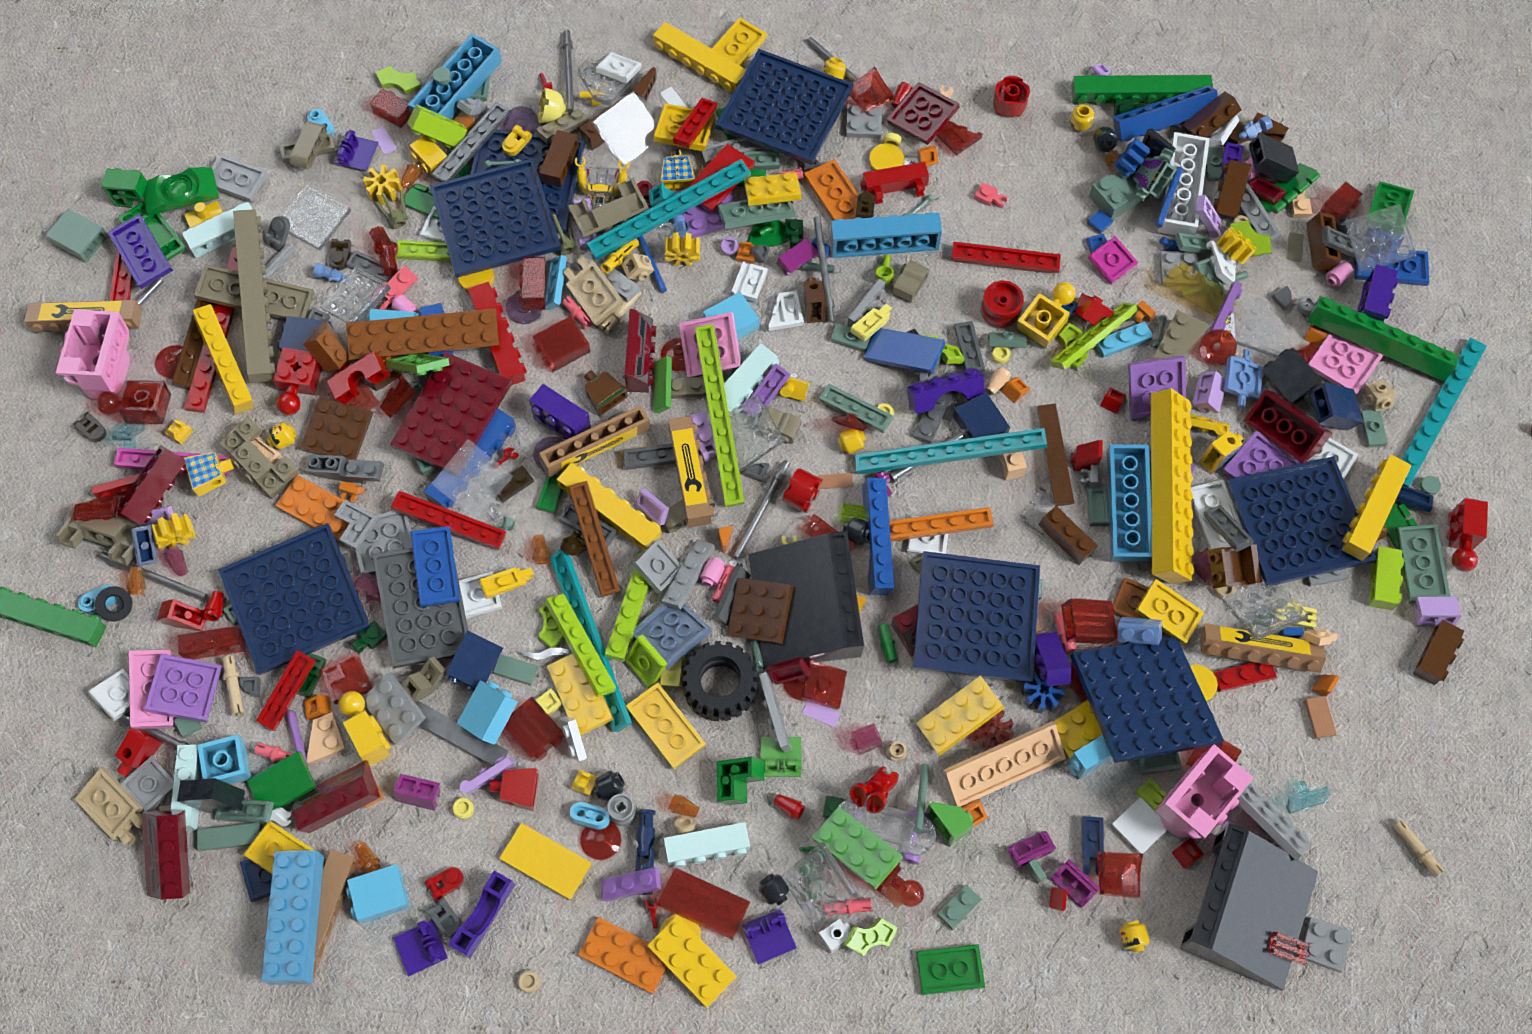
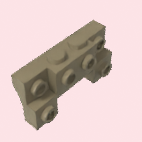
M634 178L623 184H617L616 187L621 198L590 211L585 199L574 205H568L570 214L583 239L596 233H606L614 229L613 227L621 225L649 209Z
M247 416L233 428L235 431L222 440L220 444L234 459L232 461L239 470L243 468L247 472L244 474L251 483L255 481L273 499L300 471L287 456H284L275 465L265 457L252 443L263 432Z
M76 504L70 510L66 522L55 534L58 544L74 549L83 538L111 547L108 551L109 560L127 566L135 557L130 528L140 525Z

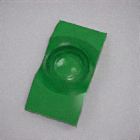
M192 167L175 175H158L148 180L143 194L148 216L194 205L199 202L219 199L212 167Z
M145 201L117 217L121 224L140 214L168 261L187 249L160 213L148 216Z

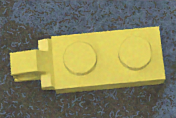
M886 304L880 310L873 308L851 327L850 332L865 342L887 323L892 307Z

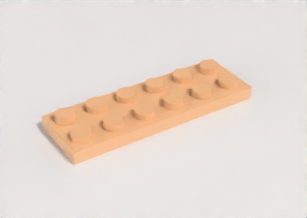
M1051 721L943 771L954 804L961 807L1066 759L1056 724Z

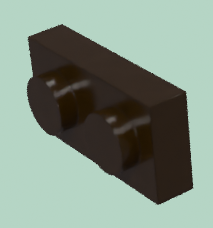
M522 465L491 487L502 503H504L532 484L534 479Z

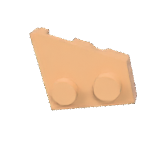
M333 713L313 720L307 755V763L309 765L346 751Z

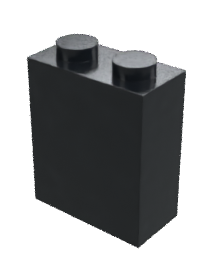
M1262 133L1249 143L1255 170L1285 183L1291 181L1299 173L1293 147Z
M1293 347L1282 351L1279 354V358L1274 362L1273 360L1269 361L1262 370L1263 375L1279 394L1293 406L1310 395L1311 389L1322 384L1320 377Z
M216 778L180 781L177 802L206 813L242 811L245 790Z

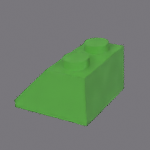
M931 802L926 810L930 821L949 846H952L970 833L974 825L972 822L974 819L969 811H964L959 806Z

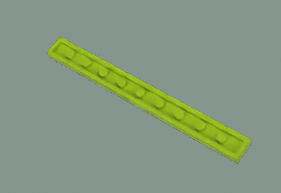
M714 324L695 327L725 506L732 507L745 504Z

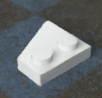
M1211 240L1206 246L1207 249L1213 251L1214 255L1210 258L1214 265L1216 276L1230 287L1232 282L1235 281L1236 261L1230 258V254L1222 252L1221 247Z
M797 290L779 293L769 323V331L803 326L804 321Z
M566 716L559 718L563 734L569 745L568 751L570 756L578 761L586 759L576 720Z

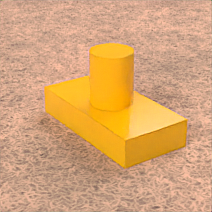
M218 201L208 205L199 202L195 205V210L184 214L191 228L219 216L223 211Z
M790 376L778 394H781L783 397L805 401L810 382Z

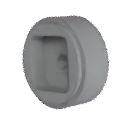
M1310 296L1302 297L1297 303L1298 311L1301 314L1309 315L1316 300Z

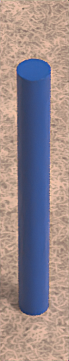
M1176 167L1177 170L1172 177L1155 224L1158 228H1162L1183 171L1182 167Z
M642 235L637 240L643 254L651 260L654 269L652 272L660 292L664 293L667 291V288Z

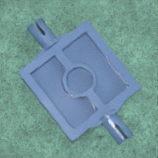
M1249 349L1243 350L1242 358L1234 356L1227 358L1224 391L1238 396V408L1246 407V399L1257 402L1261 396L1263 367L1250 360L1251 350Z

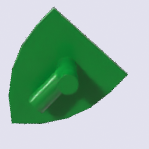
M780 220L756 224L750 234L749 242L752 245L774 247L786 243L790 238H785V226Z

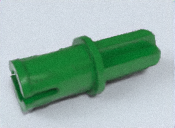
M881 624L877 628L881 640L880 647L883 648L886 663H894L898 661L894 647L895 640L892 639L889 625Z

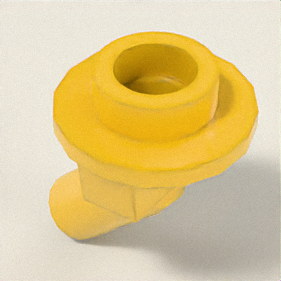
M596 90L593 92L580 91V98H591V106L596 107L603 103L604 93Z

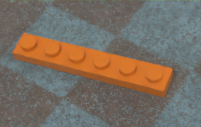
M990 507L889 521L891 542L993 528L994 525Z

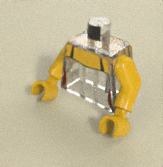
M576 157L575 164L579 169L577 170L578 184L583 193L587 194L591 201H594V206L598 208L605 205V202L614 201L615 196L620 194L616 187L617 184H623L627 180L626 170L630 168V162L627 161L626 167L623 168L622 159H620L618 162L620 169L586 167L585 170V158L583 157V164L579 165L577 164Z

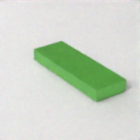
M665 356L655 362L654 412L658 414L671 408L672 358L669 356Z

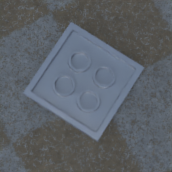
M683 604L681 610L661 605L636 626L633 638L636 640L637 637L643 634L668 663L665 667L668 670L707 637L712 630L685 604Z

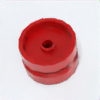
M1000 280L990 284L984 292L981 304L983 319L988 324L999 328L1009 327L1016 323L1020 317L1024 302L1022 290L1010 281Z

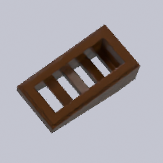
M651 68L632 89L633 100L642 106L646 103L657 80L656 68Z

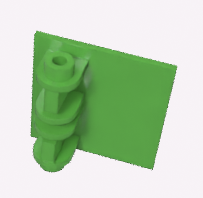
M761 737V760H764V777H801V737H789L792 751L786 753L781 748H777L774 737Z

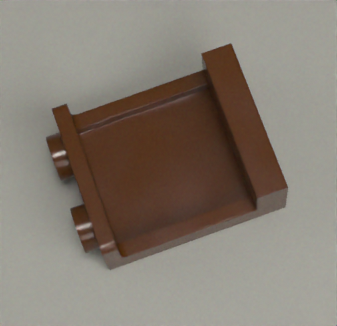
M1253 544L1238 552L1232 547L1208 549L1213 588L1262 583L1257 544Z

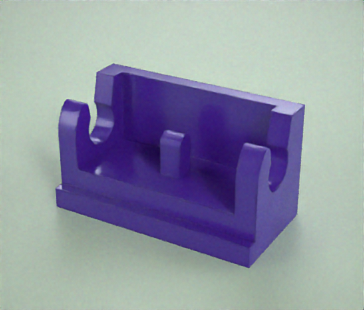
M1226 142L1222 168L1228 160L1241 162L1244 146ZM1221 172L1220 179L1223 180L1224 174Z

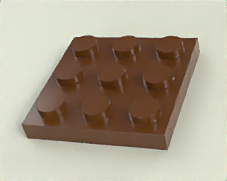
M319 397L300 449L317 455L344 456L346 459L357 460L373 412L368 409Z
M738 578L727 636L783 644L794 586Z

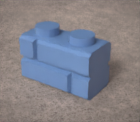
M1122 617L1118 623V642L1129 641L1130 643L1159 645L1162 639V620Z

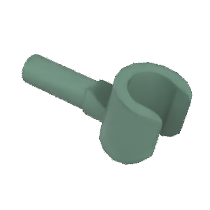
M505 517L503 523L492 524L491 526L511 531L514 528L515 520L511 517Z

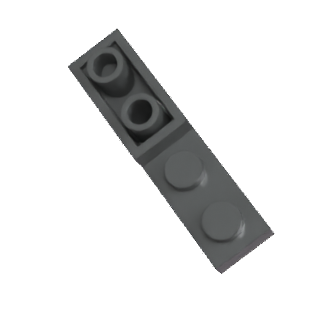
M309 454L305 472L332 480L366 484V481L380 482L384 463L382 461L350 460L344 456Z

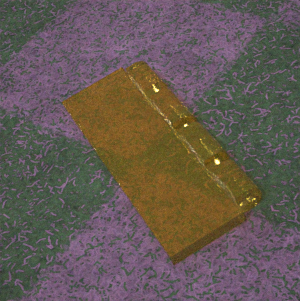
M1181 261L1179 266L1174 265L1163 284L1216 317L1228 290L1223 295L1220 294L1223 287L1213 280H1210L1208 285H1206L1205 282L1208 277L1197 270L1192 275L1189 274L1193 268Z

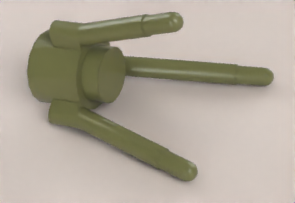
M400 191L402 212L393 210L386 195L382 193L381 195L390 212L389 215L376 199L374 200L375 204L388 220L391 227L395 229L403 227L406 224L405 220L408 219L403 191Z
M552 214L560 235L559 242L562 249L558 250L557 253L568 255L576 247L573 240L570 218L568 222V238L564 236L556 215Z

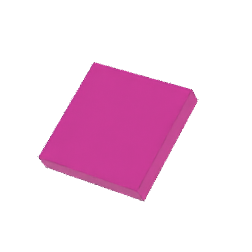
M1116 236L1088 256L1090 262L1110 285L1138 264L1137 260Z

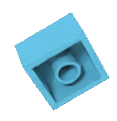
M238 734L197 745L203 779L216 778L228 784L251 779L245 740Z

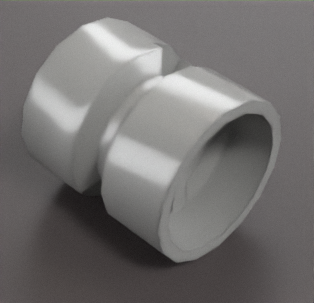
M617 794L609 800L607 810L614 824L627 826L634 821L636 809L633 800L628 795Z

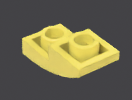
M686 654L668 670L664 669L661 674L660 685L682 686L681 677Z

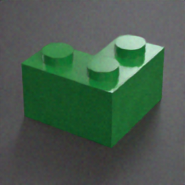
M107 168L101 188L114 206L132 208L134 199L142 200L148 181L142 172L138 170L130 171L120 168Z
M750 756L716 761L717 802L726 805L746 804L747 783L764 781V760Z

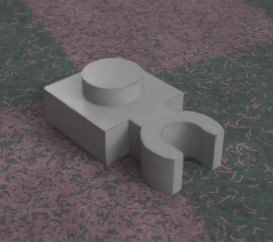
M467 98L459 100L457 107L470 116L484 112L487 104H481L480 99L473 100Z

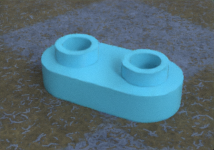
M320 109L311 110L307 115L308 121L325 125L327 127L326 134L332 133V136H334V126L325 113Z
M104 585L82 595L78 601L79 608L86 614L97 612L95 609L97 595L103 589L112 585ZM109 597L106 600V607L115 604L119 597Z
M584 802L575 803L570 808L571 820L576 824L600 830L606 828L610 823L609 813L605 808Z

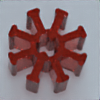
M1000 711L996 714V720L991 718L978 727L980 730L974 731L972 735L974 742L977 739L986 738V741L981 746L982 750H988L990 741H993L996 747L1002 744L1001 740L1007 742L1012 739L1014 734L1005 730L1010 731L1014 725L1013 720L1009 719V721L1000 722L1005 711ZM992 727L995 728V732H994V733H991V732H990V730H991Z

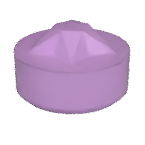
M1095 64L1091 71L1093 75L1110 74L1109 69L1102 64Z
M725 237L721 241L720 247L723 253L734 255L739 249V243L733 237Z

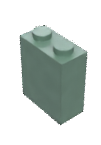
M67 209L60 216L59 220L46 234L52 245L85 263L89 261L109 237L102 226L70 209Z

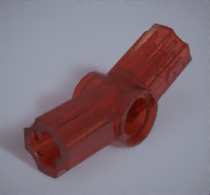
M377 226L372 228L369 234L374 243V252L379 255L383 275H394L398 272L396 261L398 244L390 240L383 227Z

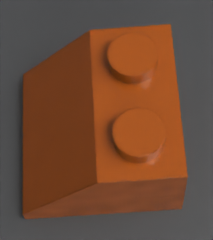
M326 320L303 343L326 372L340 369L349 359L348 346Z

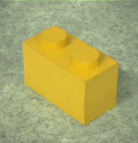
M423 135L409 145L412 159L421 164L425 173L432 174L447 157L434 141L427 138V135Z

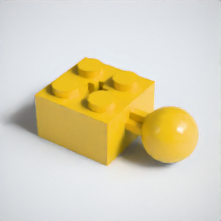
M1068 282L1058 283L1053 288L1052 301L1039 293L1018 320L1017 329L1047 349L1068 321L1070 312L1061 306L1068 305L1075 299L1076 291L1074 286Z
M349 691L344 693L339 699L341 713L352 717L343 722L362 760H368L369 765L372 766L391 756L388 751L391 746L381 732L382 728L373 715L369 716L366 711H363L365 707L363 696L358 692Z

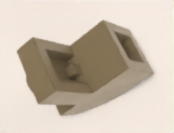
M435 657L429 658L420 672L407 677L402 687L414 702L422 700L439 688L443 683L441 678L446 670Z

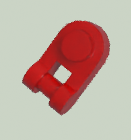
M450 867L438 875L429 878L424 884L427 889H430L433 901H437L458 889L464 882V875L460 869ZM440 882H443L445 885L442 889H439L437 886Z

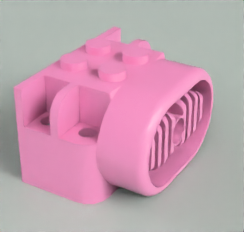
M74 309L68 332L65 333L64 346L60 350L56 374L64 375V379L68 384L78 385L81 391L89 398L97 400L110 398L121 390L130 364V355L127 350L129 329L119 312Z
M1214 744L1177 781L1163 798L1155 812L1160 815L1164 827L1173 835L1180 838L1205 839L1211 830L1224 822L1229 810H1233L1240 802L1237 798L1253 780V777Z

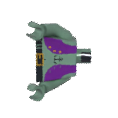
M1164 148L1159 156L1145 158L1143 163L1137 166L1134 172L1135 176L1133 177V180L1137 183L1135 196L1144 201L1148 194H1152L1157 199L1160 198L1177 170L1168 163L1173 151Z

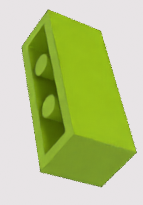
M417 104L407 122L412 132L418 135L423 133L427 135V138L435 142L437 140L442 141V144L449 148L456 147L463 140L467 132L463 124Z
M1378 546L1374 551L1376 560L1372 562L1368 606L1393 610L1400 604L1402 594L1399 593L1403 582L1401 569L1404 565V558L1402 557V550Z

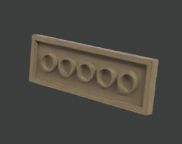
M205 264L194 294L195 299L242 310L239 273ZM263 278V280H267L268 291H264L265 296H268L269 307H266V313H270L271 317L284 320L287 319V316L307 317L314 296L313 289Z

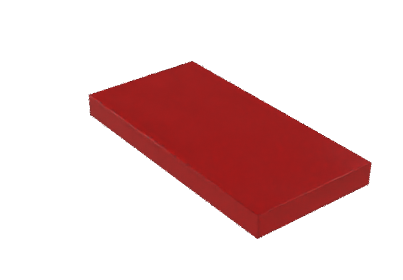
M726 144L687 188L742 159L750 171L755 166V161L731 145ZM739 183L699 205L713 213L718 207L717 205H720Z

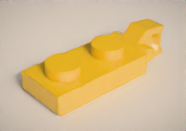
M1190 414L1192 426L1198 427L1201 431L1209 432V430H1214L1217 435H1224L1229 431V423Z
M514 567L482 578L478 583L485 599H489L526 585V581L532 579L534 573L531 567L522 571L520 568L516 569Z

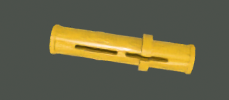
M634 239L620 247L616 252L611 253L608 259L601 264V270L608 274L615 267L620 266L622 260L639 246V241Z

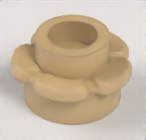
M894 741L888 747L887 752L892 760L899 761L907 756V747L902 742Z

